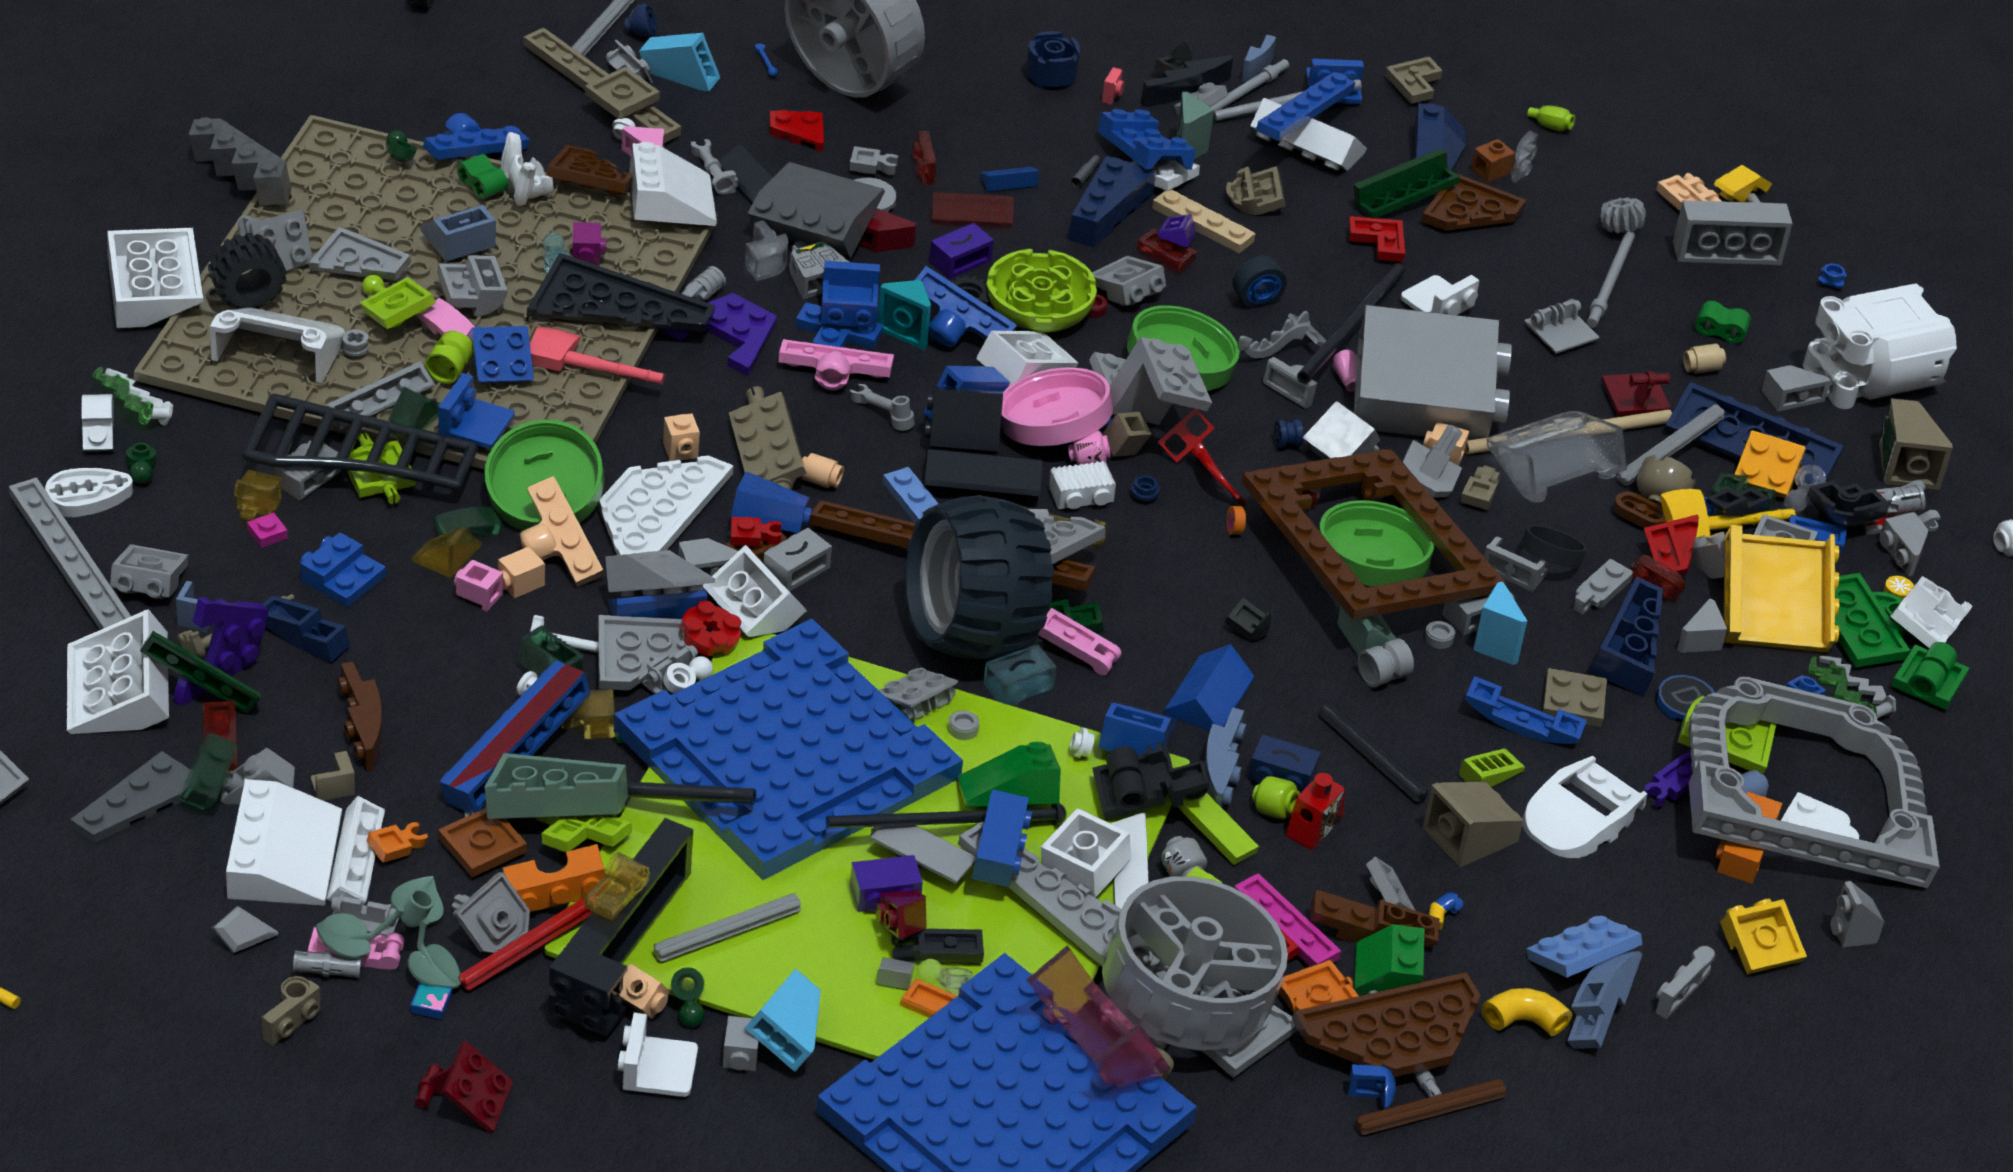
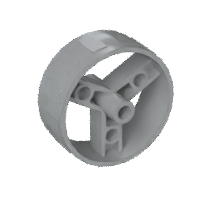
M785 0L786 25L797 53L820 81L842 95L854 98L867 97L883 90L912 69L923 53L925 42L924 22L916 0Z
M1171 876L1153 880L1139 887L1127 898L1118 919L1115 920L1106 946L1102 975L1105 989L1114 1006L1124 1018L1139 1030L1159 1041L1176 1047L1193 1050H1220L1237 1046L1247 1041L1262 1028L1274 1006L1284 980L1283 975L1287 966L1288 951L1285 938L1276 921L1261 905L1246 894L1231 886L1210 879L1192 876ZM1139 934L1166 964L1169 970L1162 980L1143 965L1134 954L1127 938ZM1224 980H1228L1231 989L1255 991L1251 994L1235 998L1200 996L1203 987H1214Z

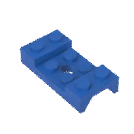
M1113 109L1112 112H1101L1098 132L1144 169L1150 170L1158 160H1175L1185 169L1192 170L1196 150L1187 144V141L1183 138L1173 137L1170 140L1163 137L1160 131H1158L1159 121L1153 118L1150 112L1137 109L1135 112H1126L1120 109Z

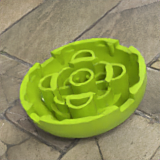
M1032 249L1019 250L1007 254L993 264L987 279V292L993 308L1015 323L1017 327L1028 331L1057 332L1076 325L1091 311L1097 293L1096 279L1086 265L1074 257L1053 250H1049L1048 254L1033 253Z

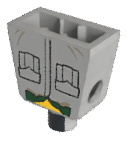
M798 241L792 247L789 271L803 299L823 293L825 261L849 262L826 242L808 246L805 241Z

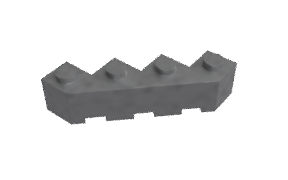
M205 117L193 121L189 138L195 162L213 161L216 176L234 175L238 191L256 190L260 205L287 204L292 187L285 160L221 118L210 119Z

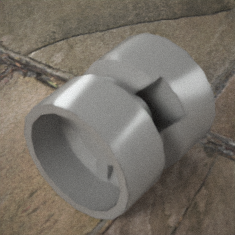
M1400 638L1387 641L1382 646L1368 648L1358 654L1359 672L1363 680L1371 687H1378L1390 682L1392 679L1410 675L1414 669L1412 652L1405 641Z

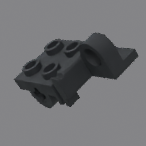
M1161 742L1156 743L1157 749L1153 751L1150 745L1146 746L1147 753L1137 755L1134 749L1126 746L1111 750L1106 757L1107 764L1092 768L1105 820L1165 804L1164 797L1170 796L1173 808L1184 805V798L1195 800L1203 797L1210 788L1203 761L1173 768L1167 747L1162 748Z

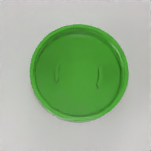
M1155 306L1141 311L1135 317L1127 339L1129 354L1140 337L1159 339L1165 343L1185 346L1191 353L1207 391L1220 388L1229 382L1240 354L1237 341L1223 325L1205 314L1178 306Z
M535 420L514 427L495 443L485 465V482L492 506L504 521L523 531L542 521L528 494L527 487L554 476L578 523L588 517L595 509L604 489L603 464L596 444L578 427L559 420Z
M1366 500L1344 502L1326 511L1322 516L1319 526L1321 534L1363 585L1373 587L1423 578L1428 572L1435 544L1408 512L1399 507Z

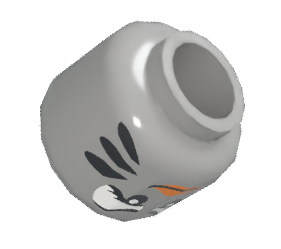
M1174 837L1166 843V848L1161 854V861L1170 877L1186 876L1196 866L1202 870H1205L1207 867V858L1194 838Z

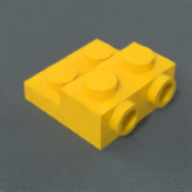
M1764 899L1749 908H1744L1743 905L1732 907L1726 911V916L1720 921L1730 949L1738 950L1747 975L1801 962L1807 957L1784 899L1774 902L1771 899Z

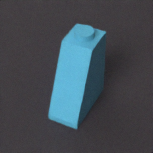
M703 33L650 37L639 50L641 58L646 61L651 69L649 74L705 92L710 91L720 79Z
M797 969L790 974L745 1027L751 1035L794 1072L814 1051L821 992L817 986Z

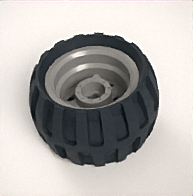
M970 496L949 500L930 507L923 512L922 518L918 519L915 523L914 532L909 540L907 560L904 568L906 589L904 593L909 611L908 617L920 641L947 655L966 659H990L1018 652L1037 640L1039 637L1038 633L1046 624L1049 604L1052 601L1053 592L1051 591L1054 568L1050 553L1052 551L1051 545L1046 537L1045 527L1040 520L1035 518L1033 512L1013 502L986 496Z

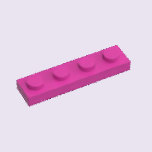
M1259 873L1234 886V889L1252 898L1270 914L1279 928L1299 946L1298 956L1309 967L1328 960L1334 963L1340 959L1341 950Z

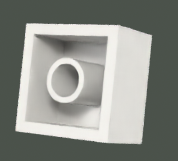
M1077 808L1041 846L1042 864L1047 868L1053 869L1055 867L1065 873L1064 878L1076 886L1081 883L1090 889V895L1096 898L1131 859L1130 833Z

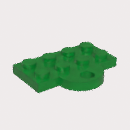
M1860 573L1839 576V585L1835 589V598L1839 599V612L1835 616V625L1839 626L1838 641L1855 668L1905 660L1910 653V649L1902 637L1909 631L1890 617L1903 599L1887 592H1872Z

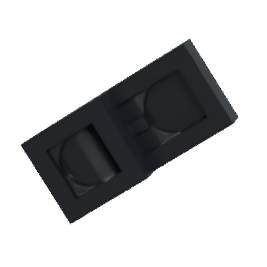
M1752 487L1739 493L1731 488H1727L1707 498L1708 504L1730 515H1748L1770 508V498Z

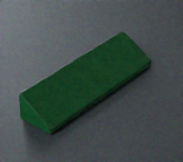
M155 631L148 635L140 649V652L246 714L250 713L262 696L261 693Z

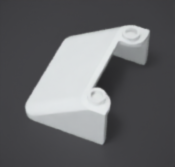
M256 308L226 310L217 314L210 325L211 360H219L237 328L301 341L304 349L315 352L316 382L323 383L343 345L342 336L345 331L338 325Z

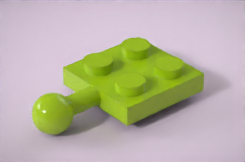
M377 275L367 276L362 283L364 293L368 296L372 295L360 302L363 312L386 329L398 327L404 320L414 315L422 314L428 307L436 304L433 294L409 277L388 288H385L383 279Z

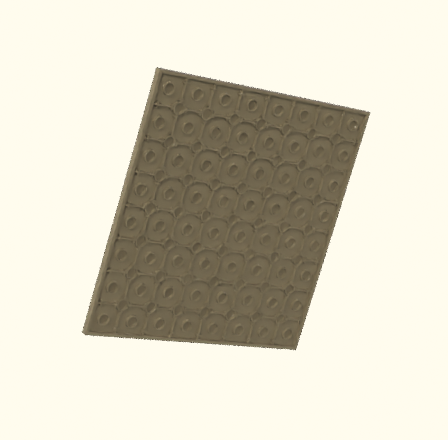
M314 115L309 116L281 157L286 162L292 187L287 204L260 205L256 193L241 215L265 220L303 209L312 258L337 228L342 227L410 255V265L396 281L383 279L385 288L409 277L432 293L435 300L440 298L447 302L437 274L439 263L466 264L468 255L445 261L421 232V226L434 219L484 205L496 220V246L469 255L496 257L508 290L507 296L499 308L483 316H474L471 307L454 308L475 327L528 326L529 342L532 341L537 327L570 332L581 336L574 352L615 363L621 362V364L637 368L659 328L526 316L527 307L559 253L572 257L573 222L601 223V238H606V254H600V265L598 266L677 293L682 288L715 226L634 220L632 194L630 192L614 195L607 193L606 189L598 187L586 189L575 182L558 183L553 180L554 178H552L554 188L552 194L530 198L522 206H518L514 201L515 189L509 184L506 191L481 200L470 186L464 185L461 182L456 169L459 162L477 155L437 160L423 148L424 142L407 138L408 143L413 145L417 151L413 160H406V163H402L391 157L392 153L388 151L386 144L388 133ZM489 158L494 167L501 169V161ZM238 221L233 226L225 240H231L233 239L234 235L240 234L238 229ZM207 264L200 274L203 303L171 316L134 370V380L261 413L271 394H279L325 406L419 361L424 365L425 359L442 335L440 333L435 335L417 315L404 320L398 327L386 329L365 314L361 308L360 302L372 296L366 295L362 289V283L366 277L310 270L309 264L286 270L287 274H285V277L287 279L286 283L282 284L283 290L281 293H276V298L272 302L269 300L265 302V306L260 307L258 305L255 308L338 325L345 332L353 329L362 330L368 335L367 353L362 356H349L343 351L342 345L323 383L316 382L315 352L304 349L301 341L237 328L219 360L212 361L210 325L217 314L226 310H236L237 308L236 306L231 308L226 302L222 301L209 276ZM252 269L245 271L243 274L250 272ZM473 355L455 382L443 384L431 378L435 384L433 388L370 417L438 433V407L462 373L473 376V388L476 389L475 399L515 411L514 419L502 436L514 427L526 422L551 419L578 427L596 444L632 378L565 364L561 371L532 365L534 379L531 382L478 383ZM277 406L273 416L290 420L294 410ZM306 413L302 423L318 427L322 417ZM333 424L330 428L331 431L347 434L349 427H346L339 431ZM362 427L360 433L362 432L363 435L364 432L369 433L371 440L375 442L379 431ZM390 434L387 442L398 440L403 449L407 438ZM419 441L414 452L431 456L435 444ZM478 446L471 466L485 470L486 461L491 449ZM447 448L443 459L460 463L464 452Z

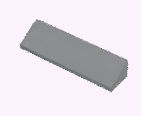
M419 361L325 406L370 417L433 388L435 384L422 362ZM333 421V425L339 431L351 425L341 421Z

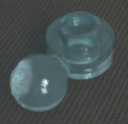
M549 233L543 239V248L547 252L544 256V269L547 273L559 253L571 256L567 251L563 250L565 242L558 233Z

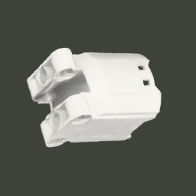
M1917 283L1850 296L1843 300L1833 296L1822 298L1815 323L1825 338L1815 339L1813 342H1810L1803 368L1804 370L1826 376L1831 380L1827 397L1834 406L1841 409H1849L1854 406L1858 397L1871 400L1934 387L1946 382L1944 376L1948 369L1949 359L1957 349L1954 326L1948 317L1934 312L1921 296L1924 289ZM1941 360L1940 364L1935 365V361Z

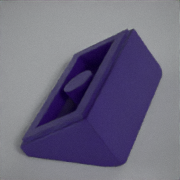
M1187 214L1168 217L1159 230L1158 236L1178 245L1189 247L1196 234L1193 216Z

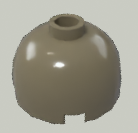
M1652 455L1645 458L1637 476L1638 491L1642 497L1662 506V493L1694 488L1696 479L1692 480L1691 475L1693 472L1687 466L1666 456L1664 461L1655 460L1657 455Z

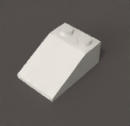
M991 331L976 358L984 367L996 368L1010 382L1009 386L1036 372L1054 368H1076L1078 362L1044 332Z

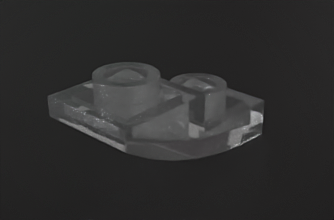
M1528 131L1524 135L1516 149L1511 173V181L1515 183L1523 176H1527L1533 167L1531 160L1538 151V146H1536L1538 134L1532 131Z

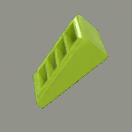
M1504 748L1462 760L1459 776L1465 782H1486L1490 787H1493L1523 772L1525 766Z

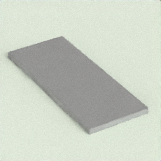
M916 825L880 827L871 836L872 841L901 856L914 855L917 864L955 884L958 883L976 861V856Z

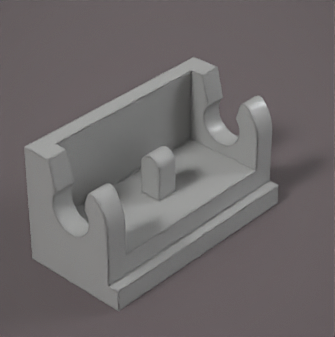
M1496 536L1486 546L1485 559L1503 579L1533 592L1547 575L1548 569L1545 566L1548 562L1541 559L1536 564L1498 546L1503 539Z

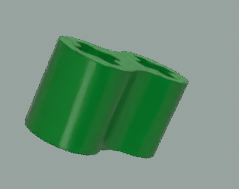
M479 154L457 164L456 169L459 179L464 185L470 186L481 200L508 189L505 173L500 168L494 167L485 154Z
M1707 301L1700 309L1695 327L1704 336L1716 335L1724 338L1727 342L1736 344L1744 340L1751 323V317L1743 309H1728L1716 301Z

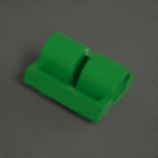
M1935 642L1928 650L1914 645L1895 675L1892 687L1947 710L1966 679L1970 668L1956 662L1957 653L1947 643Z

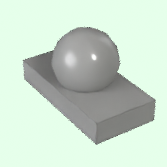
M1275 357L1268 360L1262 383L1303 408L1307 409L1312 406L1317 382L1312 379L1306 384L1301 383L1297 379L1298 372L1304 366L1298 364L1290 367Z

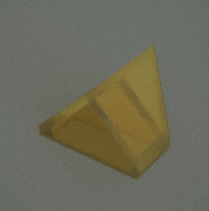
M463 525L427 541L412 557V560L421 566L451 578L481 547L482 543Z

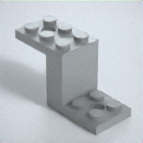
M1140 337L1127 359L1119 358L1109 353L1102 354L1094 352L1089 359L1093 371L1102 375L1109 383L1113 403L1112 414L1117 415V413L1140 412L1145 422L1159 425L1173 403L1207 411L1212 404L1191 353L1183 345H1173L1162 342L1159 339Z

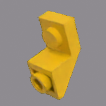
M1741 165L1717 179L1713 185L1720 188L1721 192L1719 195L1730 202H1733L1734 199L1745 202L1752 190L1756 191L1757 188H1760L1767 192L1772 183Z

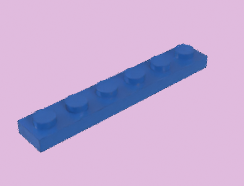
M1333 72L1259 120L1256 131L1279 141L1353 92L1356 82L1348 79L1342 73Z

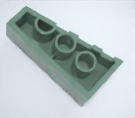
M503 753L485 785L487 819L619 814L628 798L626 765Z

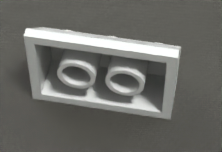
M746 545L712 576L715 578V583L703 584L704 589L723 609L741 619L740 628L748 637L786 631L807 611Z

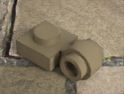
M1486 465L1484 467L1478 466L1475 476H1470L1462 492L1460 502L1488 510L1496 494L1501 473L1496 472V468Z

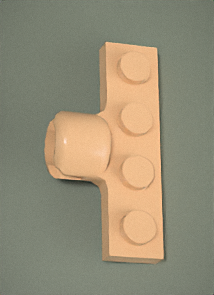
M552 476L527 487L528 494L542 521L533 527L521 531L520 539L523 549L529 546L542 561L552 556H560L577 587L604 576V570L555 477Z

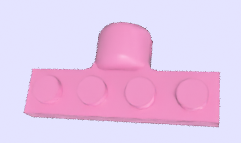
M783 339L778 362L794 367L800 365L814 367L816 369L815 379L820 386L827 390H838L847 384L849 374H868L874 378L890 377L894 355Z

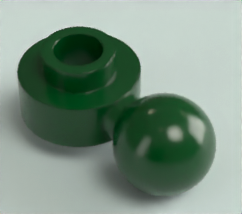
M391 131L386 137L388 151L392 153L391 157L402 163H406V160H413L417 149L408 143L407 136L402 131Z
M136 443L126 450V464L130 467L129 473L135 483L146 484L153 477L152 467L156 464V450L146 443Z
M691 967L682 968L673 975L671 989L675 996L683 1000L684 1003L679 1010L681 1024L687 1028H696L703 1023L705 1018L704 1009L696 1000L704 990L705 980L697 969ZM687 977L694 980V987L691 990L684 989L682 985L683 980Z

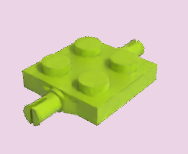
M361 432L357 438L361 446L353 449L348 459L367 460L374 443L369 433L364 432L363 435ZM398 440L387 442L380 457V463L396 465L402 452ZM346 470L359 498L385 493L388 502L393 504V500L395 503L400 500L397 489L416 486V481Z

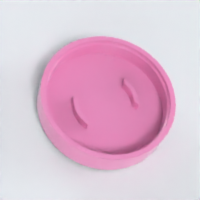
M1054 368L1030 374L1018 382H1014L1003 392L1001 415L1003 432L1016 442L1034 446L1065 444L1087 437L1102 428L1112 416L1113 403L1109 383L1099 373L1083 368Z

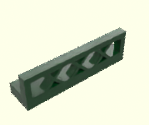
M1439 148L1353 184L1355 207L1370 218H1378L1459 184L1460 176L1448 168L1447 152ZM1441 177H1446V179L1444 180H1436ZM1374 205L1380 206L1375 209L1372 208Z

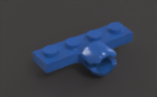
M457 113L446 121L445 127L450 131H444V134H438L435 137H426L423 148L439 160L503 152L509 132L520 135L522 149H528L530 139L514 126H506L503 129L494 130L481 129L479 124L469 115Z
M925 266L915 279L922 280L931 305L939 310L938 314L929 324V333L943 346H955L964 333L968 331L974 332L985 340L991 331H1016L1017 325L929 267Z

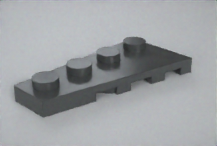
M161 751L71 818V829L92 843H96L130 827V822L137 818L147 819L156 815L157 809L169 803L175 806L185 801V796L195 791L198 794L207 791L208 781Z

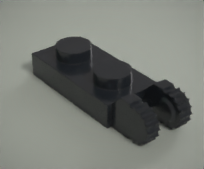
M923 929L905 938H897L893 934L891 936L892 944L896 946L892 951V957L896 960L912 963L916 960L983 962L982 930Z

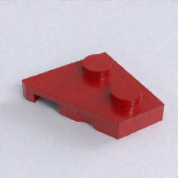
M1698 514L1644 528V535L1660 581L1688 574L1699 526Z

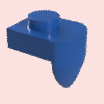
M1352 1064L1347 1085L1348 1096L1381 1098L1382 1107L1386 1109L1391 1104L1395 1095V1077L1387 1068L1382 1066Z

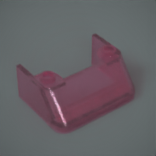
M1068 946L1063 948L1027 979V982L1046 1006L1041 1010L1042 1013L1053 1025L1059 1022L1100 1067L1097 1074L1108 1087L1115 1084L1118 1088L1160 1078L1171 1069L1141 1025L1137 1023L1134 1026L1093 982Z

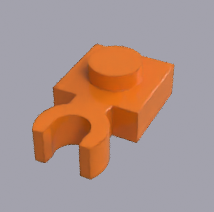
M417 822L408 824L404 830H400L395 824L369 832L367 843L384 863L410 855L412 848H423L426 845L428 835H416L420 826Z

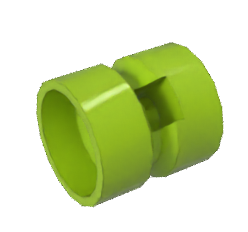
M445 332L425 359L424 366L430 377L443 384L455 382L474 355L472 341L461 332Z

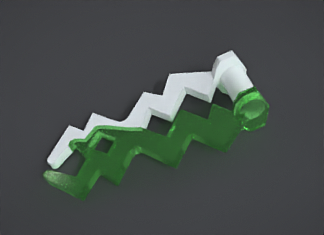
M98 367L93 372L92 377L102 380V385L117 389L113 396L125 400L124 407L139 412V422L141 424L147 425L150 419H159L162 425H167L171 419L173 404L168 401L163 403L162 399L149 396L150 392L134 387L136 381L127 378V374L109 368L103 374V367Z

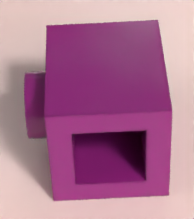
M573 222L572 257L600 265V254H606V238H601V223Z

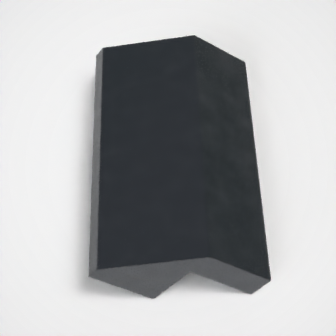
M928 448L924 485L1040 496L1042 460Z

